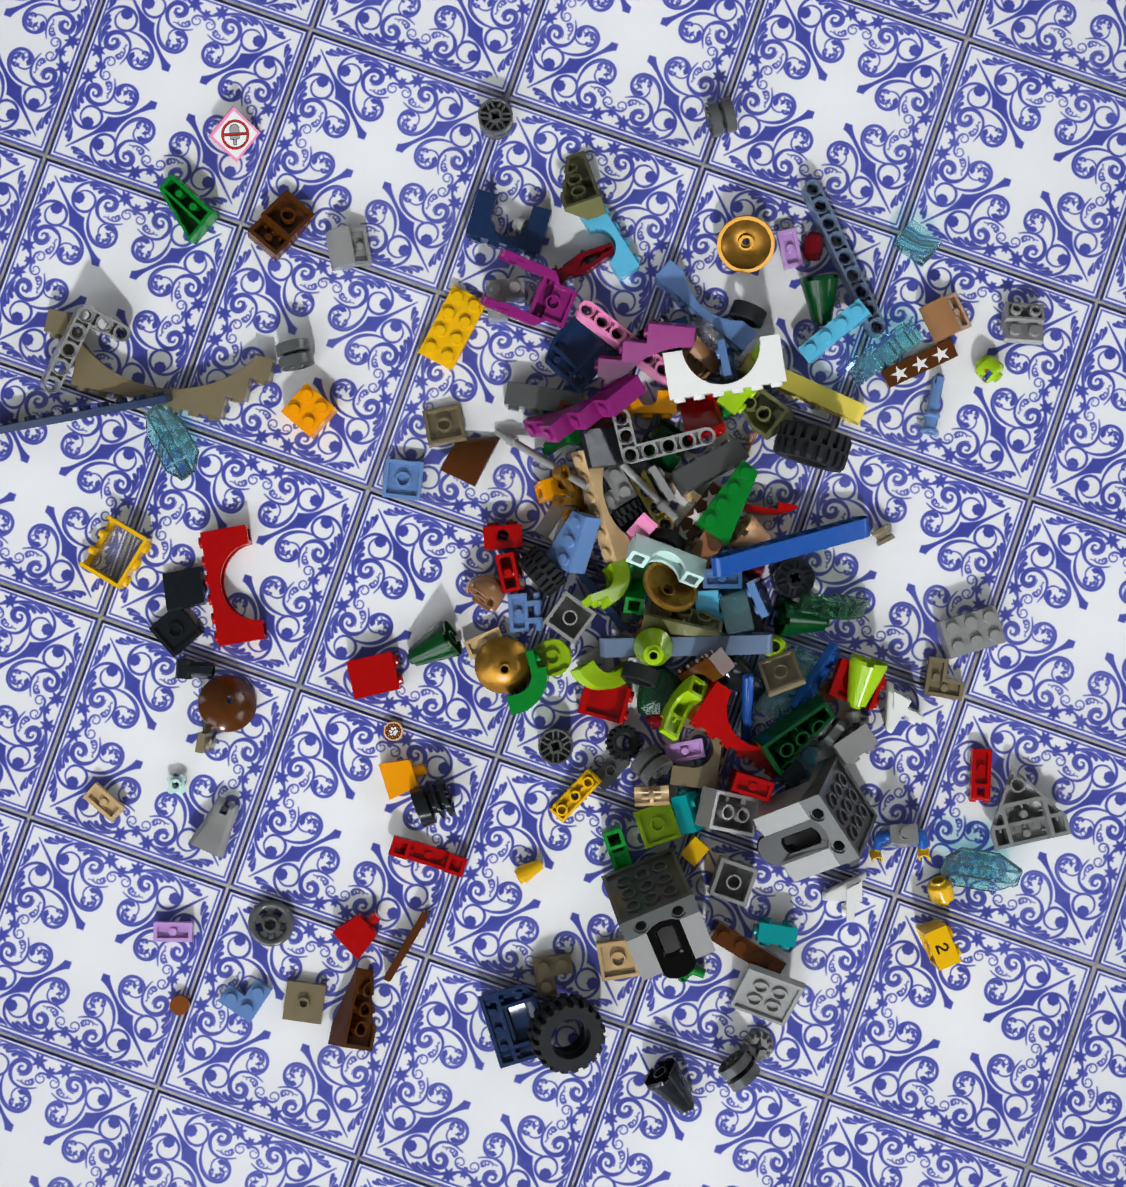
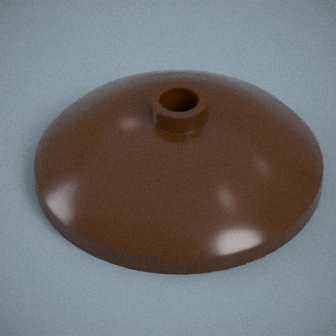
M223 675L213 678L205 684L198 697V710L201 718L208 726L220 732H235L249 724L256 712L257 700L253 689L247 682L236 676ZM226 698H231L233 702L228 703Z

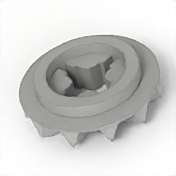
M753 1030L744 1037L742 1049L749 1053L751 1060L762 1062L764 1059L769 1058L773 1051V1041L766 1032ZM760 1039V1044L764 1048H759L756 1053L755 1047L752 1045L757 1044Z

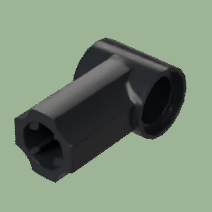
M189 659L176 660L175 678L177 679L214 678L215 663L196 662Z

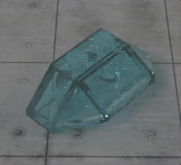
M159 404L154 405L144 414L147 438L165 471L183 481L196 471L199 449L179 416Z
M961 847L945 856L940 873L946 879H949L953 886L994 892L1010 886L1016 887L1023 871L1001 853Z

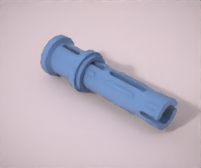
M932 377L927 411L923 413V428L920 429V432L923 434L937 435L936 427L938 419H940L938 411L945 380L944 377Z

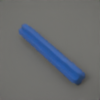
M752 673L744 674L742 681L740 739L747 742L752 741L754 676Z

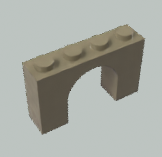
M686 718L683 727L696 729L689 724L691 720ZM709 737L712 748L710 756L704 763L698 766L673 764L670 769L669 784L702 789L703 786L715 789L717 786H720L721 775L718 774L719 767L723 765L721 747L725 748L719 744L721 740L717 737L714 740Z

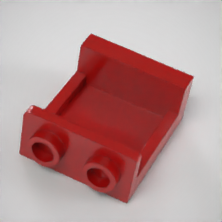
M711 394L705 395V399L694 401L693 398H687L686 402L678 403L685 432L709 427L714 430L716 437L722 436L725 433L726 425L723 423L719 405L716 403V397H713ZM704 431L701 434L702 440L712 436L710 431ZM686 435L688 442L693 441L691 436Z
M393 651L346 662L354 699L398 690L404 684L402 673H398L397 666L400 665L398 655H394Z
M839 658L825 693L847 702L849 660ZM885 674L866 707L861 708L872 711L873 708L878 706L880 700L878 697L879 692L884 689L887 681Z
M622 685L613 689L593 690L584 686L577 713L622 725L623 721L628 719L629 710H626L628 702L632 703L634 692L631 691L632 687Z
M733 768L731 769L727 787L731 791L769 802L775 783L770 782L766 778Z

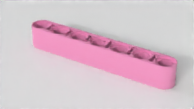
M585 300L581 302L575 311L578 321L618 352L619 345L623 343L625 338L638 339L591 301ZM581 308H586L589 311V315H585ZM597 320H601L604 323V327L599 326ZM612 332L618 333L619 339L614 338ZM656 353L649 356V363L643 360L636 365L654 381L668 390L664 360L659 354ZM657 367L664 370V375L658 372Z

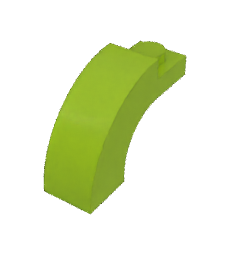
M626 558L612 562L602 570L606 580L605 588L602 591L590 594L582 600L584 608L601 606L604 610L624 595L630 581V570L628 562L625 561Z
M594 660L584 661L572 669L570 673L580 684L593 690L613 689L626 684L625 680L621 678L622 669L626 661L621 662L608 672L602 671Z
M694 674L684 680L673 692L660 717L663 720L659 732L673 741L677 740L687 715L697 703L703 701L709 684Z

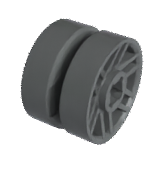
M729 96L718 99V104L715 100L704 104L706 122L713 138L722 136L724 131L726 134L737 131L736 113Z
M491 98L483 102L479 108V126L487 138L500 140L511 133L514 124L513 112L505 100Z
M307 338L287 340L275 346L277 357L280 358L278 362L281 371H296L315 364L313 354L309 352L311 351V345Z
M834 717L811 740L815 741L817 739L816 744L823 750H826L840 737L847 724L841 718L835 719Z
M561 728L546 730L539 739V754L550 764H561L567 761L573 752V740L570 734ZM559 743V748L553 749L552 744Z
M653 744L644 749L633 760L630 768L649 787L660 781L669 772L673 762L666 755H663V751L656 744Z
M740 1049L731 1054L718 1068V1073L724 1080H727V1084L733 1092L740 1091L748 1086L761 1071L756 1062L751 1060V1056L745 1049Z

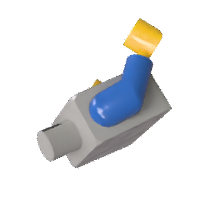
M892 824L879 829L875 835L873 849L869 851L872 863L876 858H878L879 862L883 861L882 848L919 847L917 849L918 860L921 861V857L926 856L929 861L927 832L924 829L918 828L917 824Z

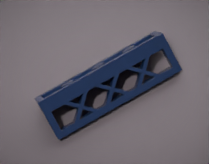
M592 558L588 561L587 567L590 564L594 565L597 569L596 577H589L586 572L585 574L576 573L591 594L599 592L597 588L598 580L606 581L602 569ZM623 596L620 598L619 608L609 606L604 609L620 632H623L639 619L636 614H631L633 619L625 624L622 621L620 614L621 610L623 611V608H621L622 603L624 604Z

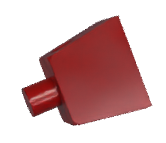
M375 911L367 917L360 912L337 927L333 934L358 960L379 931L375 925L381 918Z

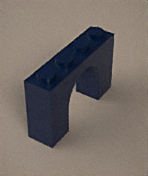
M478 189L466 230V237L469 238V241L477 244L480 242L487 243L488 247L494 249L501 247L514 253L518 252L524 254V257L528 259L540 258L551 221L552 210L533 205L526 229L517 236L506 237L499 234L492 226V217L498 200L497 194Z

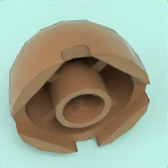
M479 575L472 579L465 588L467 594L471 592L474 596L472 600L487 611L493 609L492 612H495L504 598L500 580L495 576Z

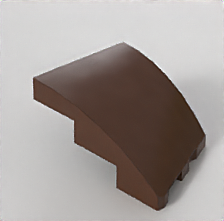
M466 437L467 441L454 443L440 470L476 487L483 470H485L491 455L495 451L500 440L499 437Z

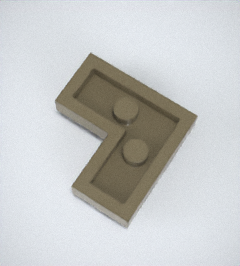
M928 656L922 694L962 701L965 682L946 679L948 659Z
M205 722L203 732H199L195 748L197 753L209 752L215 747V729L208 726Z
M571 953L532 958L538 998L557 995L555 975L573 973Z

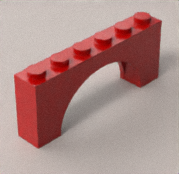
M240 525L200 532L198 543L200 549H203L204 554L201 557L203 567H206L207 572L205 584L207 587L209 586L210 590L208 602L213 608L211 620L216 626V632H214L215 642L219 646H228L268 639L265 620H254L240 614L230 603L225 591L224 577L229 561L240 549L252 545L249 526Z
M709 679L707 682L709 685L703 701L697 703L686 717L691 720L689 724L697 730L700 727L705 729V735L713 740L717 737L721 740L720 745L728 750L732 747L736 750L735 755L743 760L747 757L751 760L749 764L758 770L760 767L764 768V774L774 780L776 774L757 744L740 739L729 724L727 703L732 691L718 681L713 682Z

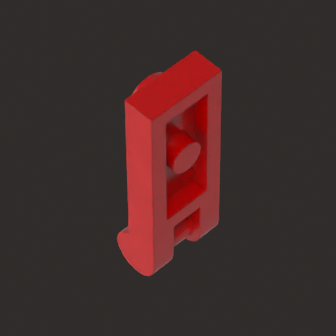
M971 748L969 802H976V800H981L983 803L990 802L992 749ZM977 787L983 788L982 793H977Z

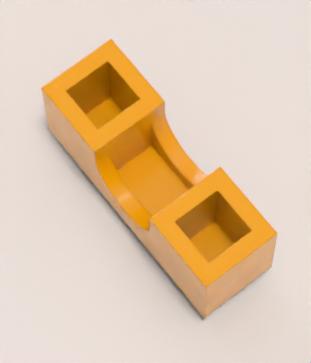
M658 390L654 404L644 405L637 398L625 409L629 412L631 418H634L635 415L641 416L642 419H652L656 415L660 416V419H672V416H676L677 404H674V401H670L668 390ZM620 412L618 414L622 415V418L627 419V414L625 412Z

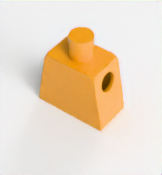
M554 477L540 480L534 485L539 504L552 501L554 495L569 496L562 482Z
M412 759L379 764L389 799H393L418 786L419 781L417 777L427 774L425 764L422 763L414 766Z

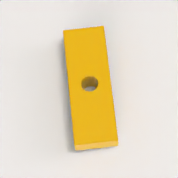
M588 767L549 810L559 820L564 822L602 782V779ZM572 793H577L579 797L574 798Z

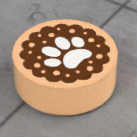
M389 722L384 727V735L388 740L396 741L402 737L403 727L399 722Z

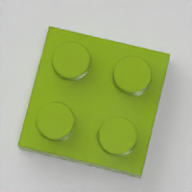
M671 803L670 805L648 806L633 812L645 849L682 837Z

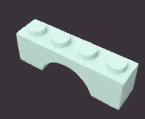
M635 533L628 543L625 560L641 568H644L650 562L666 564L675 572L679 582L697 588L705 578L707 563L706 559Z

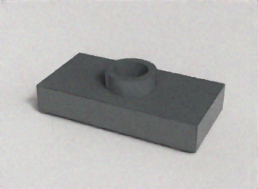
M612 755L595 772L602 779L598 786L603 791L631 764L628 760H615Z

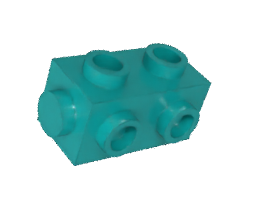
M688 788L676 791L677 794L670 797L681 835L695 833L704 829L705 827L695 825L700 803L697 791H688Z
M763 917V920L757 919V924L753 925L752 935L755 936L759 945L770 947L771 944L778 945V948L789 950L790 947H796L798 927L793 925L794 922L782 920V923L774 922L775 919Z

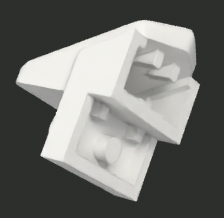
M889 681L886 682L883 727L887 732L892 733L902 716L913 725L916 722L921 725L925 719L923 714L910 707L909 705L912 702L910 698L894 689V684Z
M863 871L824 890L822 893V900L845 901V903H841V915L845 916L846 921L855 922L854 902H862V881L866 879V872Z

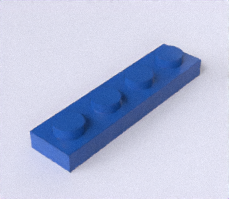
M829 642L807 676L806 684L800 687L789 704L792 710L818 693L820 684L828 677L831 667L840 658L841 652L836 644Z

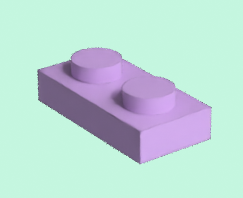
M796 228L777 231L776 237L783 269L788 270L802 267L804 264Z
M702 738L664 745L665 754L673 763L706 757Z
M155 921L153 924V942L194 941V921Z

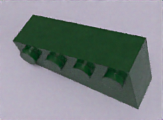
M816 694L753 739L770 767L781 776L784 772L783 769L789 763H793L797 758L795 756L803 748L806 749L810 744L809 741L815 735H818L835 716L827 702Z

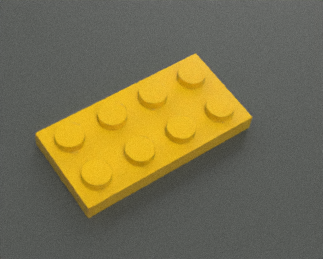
M453 285L418 353L453 371L486 306L479 303L481 299Z

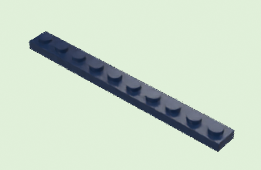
M158 391L152 393L153 396L146 397L145 394L134 396V400L130 401L127 398L115 400L116 403L109 404V401L97 403L98 407L93 408L89 404L80 406L77 411H73L72 408L60 410L61 414L56 415L52 411L43 413V417L36 418V415L24 417V421H18L17 418L6 420V424L0 425V434L173 401L172 394Z

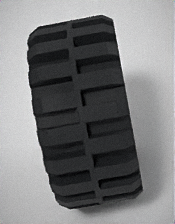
M784 420L780 424L773 449L775 454L809 467L840 473L845 468L852 442L848 437L823 427L796 420Z
M560 993V997L553 995L548 1002L544 1000L540 1003L541 1008H536L533 1012L535 1017L530 1018L529 1025L531 1028L528 1029V1036L530 1038V1046L541 1063L546 1068L549 1067L551 1071L556 1073L560 1071L561 1074H568V1071L577 1073L579 1072L578 1069L583 1068L584 1070L589 1067L587 1064L591 1061L594 1063L597 1059V1053L601 1054L603 1049L601 1044L605 1043L606 1037L603 1033L606 1030L605 1025L602 1023L603 1019L592 1004L585 998L573 993L570 996L567 993ZM569 1019H577L582 1022L580 1035L572 1044L565 1047H556L551 1044L553 1031L560 1023Z

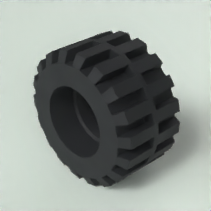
M537 546L532 547L518 560V565L546 596L550 597L567 582L566 576Z

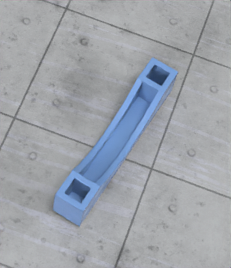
M669 260L655 276V285L659 290L668 292L670 298L678 304L680 302L689 315H695L700 319L699 323L703 327L712 329L716 338L719 340L725 339L733 352L741 354L758 334L744 321L724 319L706 310L691 293L686 281L685 271L673 261Z

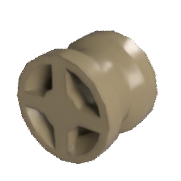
M888 524L871 532L872 536L877 540V546L895 538L894 534L890 533Z

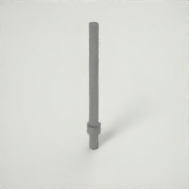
M499 428L496 430L495 435L503 439L510 447H516L551 470L558 465L520 442L518 437L513 434L509 435ZM570 472L568 479L582 489L587 490L589 483Z
M623 460L624 464L619 467L657 505L656 507L674 522L679 516L669 507L670 504L665 499L662 500Z

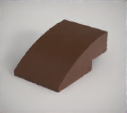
M286 190L261 213V218L247 230L248 238L277 262L305 231L315 217V214Z

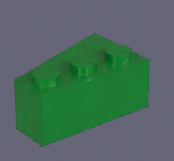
M170 174L159 187L168 206L175 214L178 224L185 232L187 240L197 244L221 215L183 180L173 174Z

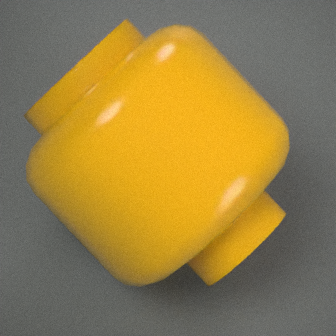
M944 876L933 877L927 884L929 898L933 904L946 906L954 899L955 894L952 883Z

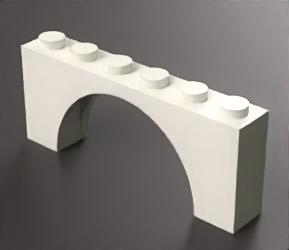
M780 334L760 337L759 355L755 365L743 378L729 384H713L697 377L686 364L682 350L663 353L670 401L678 404L686 402L687 398H693L696 401L705 399V395L712 394L713 397L725 396L724 392L732 391V394L743 393V389L747 388L757 391L762 390L765 385H771V388L783 386L782 383L786 382L787 379Z

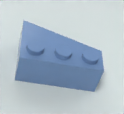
M572 511L546 555L557 567L569 573L585 574L601 518L590 513Z

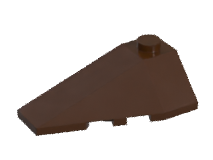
M356 967L333 1020L328 1044L372 1051L376 1033V1025H373L375 1007L372 1006V996L374 995L373 970Z

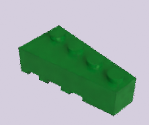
M744 460L740 462L695 522L696 526L724 547L729 544L759 472Z

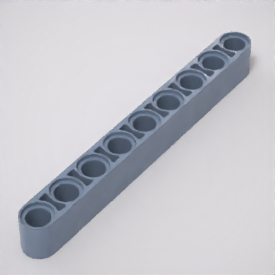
M810 179L805 183L801 191L802 198L820 236H823V243L851 303L859 298L865 307L871 309L872 316L864 321L862 326L867 336L877 338L886 329L885 321L821 184L815 179ZM807 187L814 188L816 193H809ZM815 204L822 205L824 210L818 211L815 208ZM823 222H830L832 227H824ZM831 239H838L840 244L837 246L833 245ZM844 255L848 261L846 263L841 262L839 256ZM847 273H853L856 277L855 280H850L847 277ZM855 290H861L864 294L863 297H858L855 294ZM877 324L880 329L879 332L873 331L871 325Z
M771 632L721 633L720 636H670L673 643L671 656H700L710 649L715 651L722 647L727 655L773 653V633ZM638 635L600 636L599 656L602 658L636 657L634 642Z

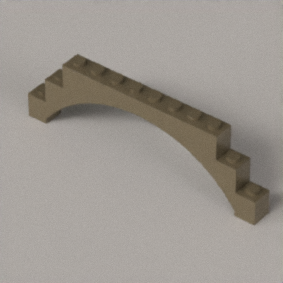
M49 308L44 331L50 334V338L60 340L72 315ZM73 327L72 335L74 337L79 336L76 327ZM83 341L72 364L75 367L71 384L77 387L76 390L88 393V390L95 391L96 395L106 397L107 394L114 395V399L127 398L134 400V396L145 394L146 397H151L154 392L164 391L165 394H172L173 401L151 407L161 410L163 407L170 408L169 411L181 414V411L188 412L189 416L196 418L203 415L207 416V420L218 422V419L225 420L229 398H231V402L242 404V401H249L253 380L255 384L266 386V383L272 384L277 362L271 358L255 355L254 360L245 367L214 383L199 387L167 389L147 386L117 374L102 363ZM66 344L63 347V352L65 354L71 353V345Z

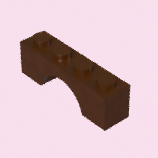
M722 647L715 651L710 649L704 655L702 654L687 665L680 667L676 671L677 675L672 680L679 686L684 680L694 674L706 683V677L715 682L732 670L735 664Z
M717 919L709 932L713 942L749 964L751 963L781 974L786 965L784 959L768 949L753 943L719 919Z

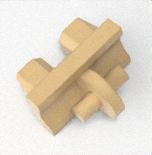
M669 785L634 787L635 807L670 805Z

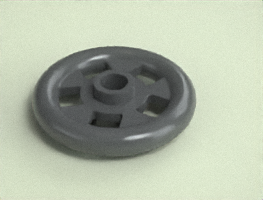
M276 900L263 901L256 905L249 915V932L253 939L261 945L270 947L281 945L289 939L293 932V914L282 902ZM266 909L269 914L262 918L259 913ZM275 909H278L283 913L280 918L278 915L273 913ZM273 920L275 925L270 926L268 921ZM281 922L287 923L285 931L279 930ZM261 923L264 931L258 932L256 924ZM268 933H276V938L268 939Z

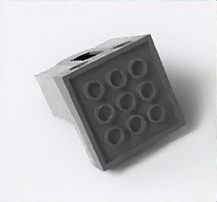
M836 754L819 761L808 782L771 796L769 802L763 800L753 819L755 826L761 831L757 841V850L760 856L769 864L784 866L786 873L796 882L861 859L878 816L839 755Z
M673 847L601 876L618 925L643 981L661 973L670 979L684 977L695 969L697 958L716 951Z

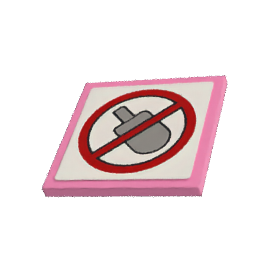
M232 106L210 133L209 137L237 162L261 132Z

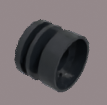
M790 558L776 564L771 572L770 581L776 594L782 598L794 599L803 597L810 592L814 586L815 575L811 565L805 560ZM796 574L798 581L792 583L790 575Z
M441 777L436 779L438 788H436L432 781L429 782L430 791L428 792L422 785L410 789L413 805L425 828L437 823L436 813H439L444 820L447 819L445 810H447L451 817L456 815L454 799Z

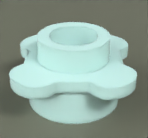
M169 775L167 777L169 786L167 792L169 794L174 792L183 794L186 792V777L184 775Z

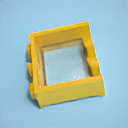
M108 515L106 518L110 520L105 530L101 529L98 532L100 538L95 546L91 545L88 552L90 555L87 560L80 562L78 565L114 587L123 589L130 584L132 580L131 575L134 570L137 571L141 566L143 555L150 551L152 539L115 517Z

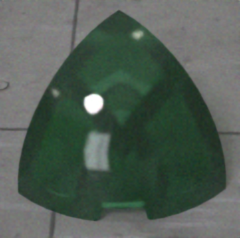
M664 665L650 666L660 672L655 688L639 686L637 695L639 714H660V711L664 709L673 692L682 683L679 677Z

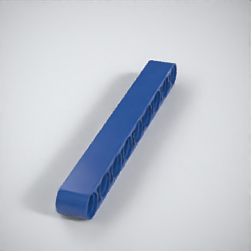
M856 516L710 556L713 576L723 577L867 538L870 536L868 516Z

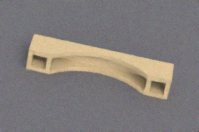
M584 449L574 451L571 455L577 475L589 483L587 490L582 489L589 513L601 518L596 538L598 539L604 562L620 561L626 558L630 541L628 536L615 524L606 506L603 494L604 468L588 469Z

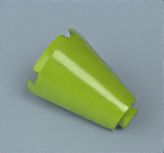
M651 627L644 629L638 634L634 642L636 657L640 662L648 666L664 664L670 658L673 651L671 637L660 628Z
M851 654L849 658L847 702L850 703V707L861 710V707H866L887 671V663L872 657L869 659L865 658L864 655Z

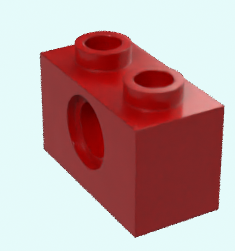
M508 521L506 525L500 526L498 522L487 523V526L483 527L485 551L523 548L522 524H518V521ZM502 530L507 531L509 534L508 539L505 541L498 539V533Z
M518 551L495 556L503 593L526 589L523 572L518 565V560L520 559Z

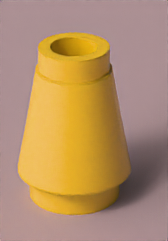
M537 859L517 866L514 873L519 882L523 884L524 882L528 883L544 868L540 860Z

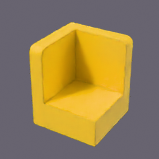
M693 834L689 839L690 842L680 854L695 867L710 849Z

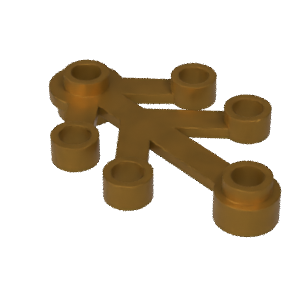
M557 465L552 470V476L562 482L571 497L554 495L552 498L553 505L555 507L576 505L580 512L589 513L585 499L584 502L582 501V488L576 484L574 488L568 479L570 476L569 467L567 465ZM572 469L571 473L578 476L576 469ZM564 509L562 511V519L567 521L573 510Z

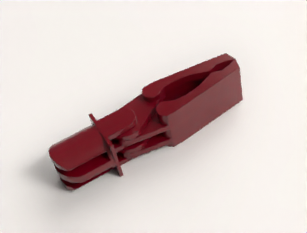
M607 243L581 252L565 263L563 267L558 269L557 265H555V268L552 270L557 272L560 284L565 286V280L587 275L612 258L615 252L614 246L611 243ZM600 256L589 264H583L585 260L591 257Z

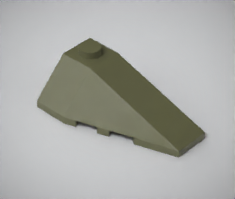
M585 151L567 156L564 169L565 178L562 181L563 190L560 194L565 212L587 220L606 214L602 197Z
M737 370L739 380L743 378L745 375H743ZM724 377L720 381L721 384H729L725 382ZM764 389L758 390L752 399L749 397L746 400L745 404H747V407L741 413L751 429L766 440L778 434L780 424L784 420H791L794 417V413L789 407Z
M649 597L641 631L655 627L664 630L669 636H720L724 620L706 611H697L693 608L681 612L669 611L658 606Z

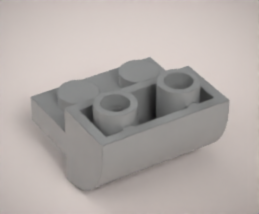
M341 226L325 233L332 271L350 270L352 267L372 265L366 226L351 228L349 226Z
M1005 302L1000 321V330L1003 331V342L1042 345L1044 341L1043 323L1045 321L1044 304Z

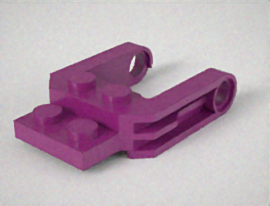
M501 248L497 258L539 276L540 281L537 282L527 307V312L505 302L492 299L485 294L482 295L479 303L530 326L546 321L563 328L577 291L561 285L556 271Z

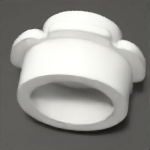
M523 216L515 218L512 224L514 233L517 235L521 234L526 229L528 220L524 219Z
M851 709L845 711V720H849V723L860 722V718L863 717L861 710Z

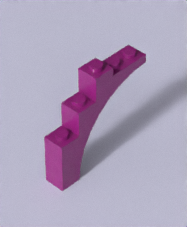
M650 320L648 326L644 327V337L647 340L625 338L623 343L619 345V354L622 357L600 355L598 360H595L594 371L597 372V377L605 378V380L601 381V391L616 383L637 364L651 355L673 348H693L697 325Z
M625 375L605 390L576 405L546 415L527 417L523 420L525 430L531 437H542L547 442L559 443L574 430H587L602 417H615L646 391L638 375Z

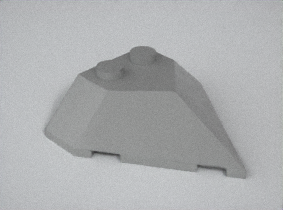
M1012 766L990 829L994 850L997 851L1072 834L1067 815L1062 810H1059L1049 798Z

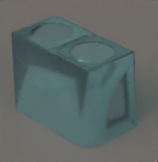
M910 220L893 246L922 267L941 246L942 241L916 221Z
M745 589L718 596L727 635L755 630Z

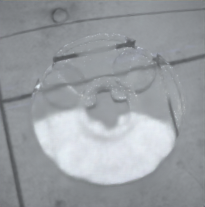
M696 317L689 323L697 325L696 334L703 341L710 343L709 346L713 350L718 348L717 340L725 339L720 333L712 329L714 326L708 319L702 321Z

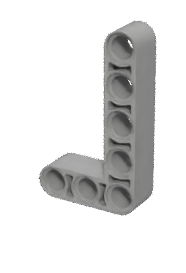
M81 305L76 307L40 380L41 388L48 393H56L60 390L90 328L114 340L123 342L130 338L131 332L129 327L89 306ZM83 309L89 312V316L85 320L80 317V312ZM101 318H104L107 323L103 329L98 326V321ZM75 326L80 329V335L74 337L71 332ZM119 327H122L124 330V335L121 338H118L116 335V330ZM66 344H70L72 347L70 354L63 352V347ZM58 361H61L64 366L60 372H57L54 367ZM49 379H54L55 386L52 389L46 387V382Z
M626 409L621 411L627 414L626 421L622 423L616 420V416L613 417L622 458L629 464L712 444L716 437L712 428L704 427L637 444L629 412ZM623 431H630L632 434L631 439L627 442L621 440V433ZM710 431L712 439L709 442L703 441L701 438L702 432ZM686 435L693 438V444L688 447L682 443V438ZM667 440H671L674 443V449L671 451H665L663 448V443ZM647 445L655 447V453L652 456H647L644 453V448ZM632 449L636 452V458L629 461L626 459L625 453Z

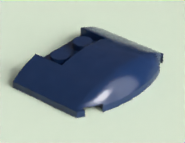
M574 317L553 338L548 348L545 363L575 392L580 393L597 375V372L594 371L595 360H598L600 355L616 356L619 352ZM597 320V324L604 327V323L601 320ZM612 332V336L619 339L618 333Z
M520 983L478 996L500 1068L537 1058L530 1046V1038L528 1036V1029L531 1028L529 1025L530 1018L535 1017L533 1012L536 1008H541V1004L535 994L524 983Z

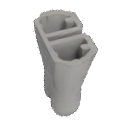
M220 797L214 803L203 822L189 840L191 845L221 858L224 856L239 811V805L233 802L227 814H221L227 801L223 797Z

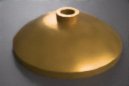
M751 215L738 216L728 221L721 229L717 240V250L722 262L728 268L740 273H751L763 268L771 259L775 248L774 235L769 225L762 219ZM748 238L750 242L745 244L743 239Z
M654 562L644 572L643 585L645 591L658 606L669 611L681 612L688 610L696 602L698 587L694 588L679 582L675 572L666 564Z
M498 637L486 642L480 648L475 658V672L478 680L486 689L499 694H507L520 689L531 675L526 656L528 649L521 642L510 637ZM507 666L508 669L507 671H502L501 667Z

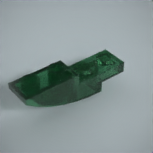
M802 592L797 610L800 613L817 615L822 619L853 620L864 616L869 599L841 594L829 596Z

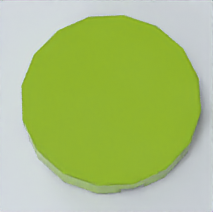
M552 638L538 644L536 652L539 651L541 654L542 663H540V666L548 664L549 676L561 675L568 669L572 657L570 649L564 642Z

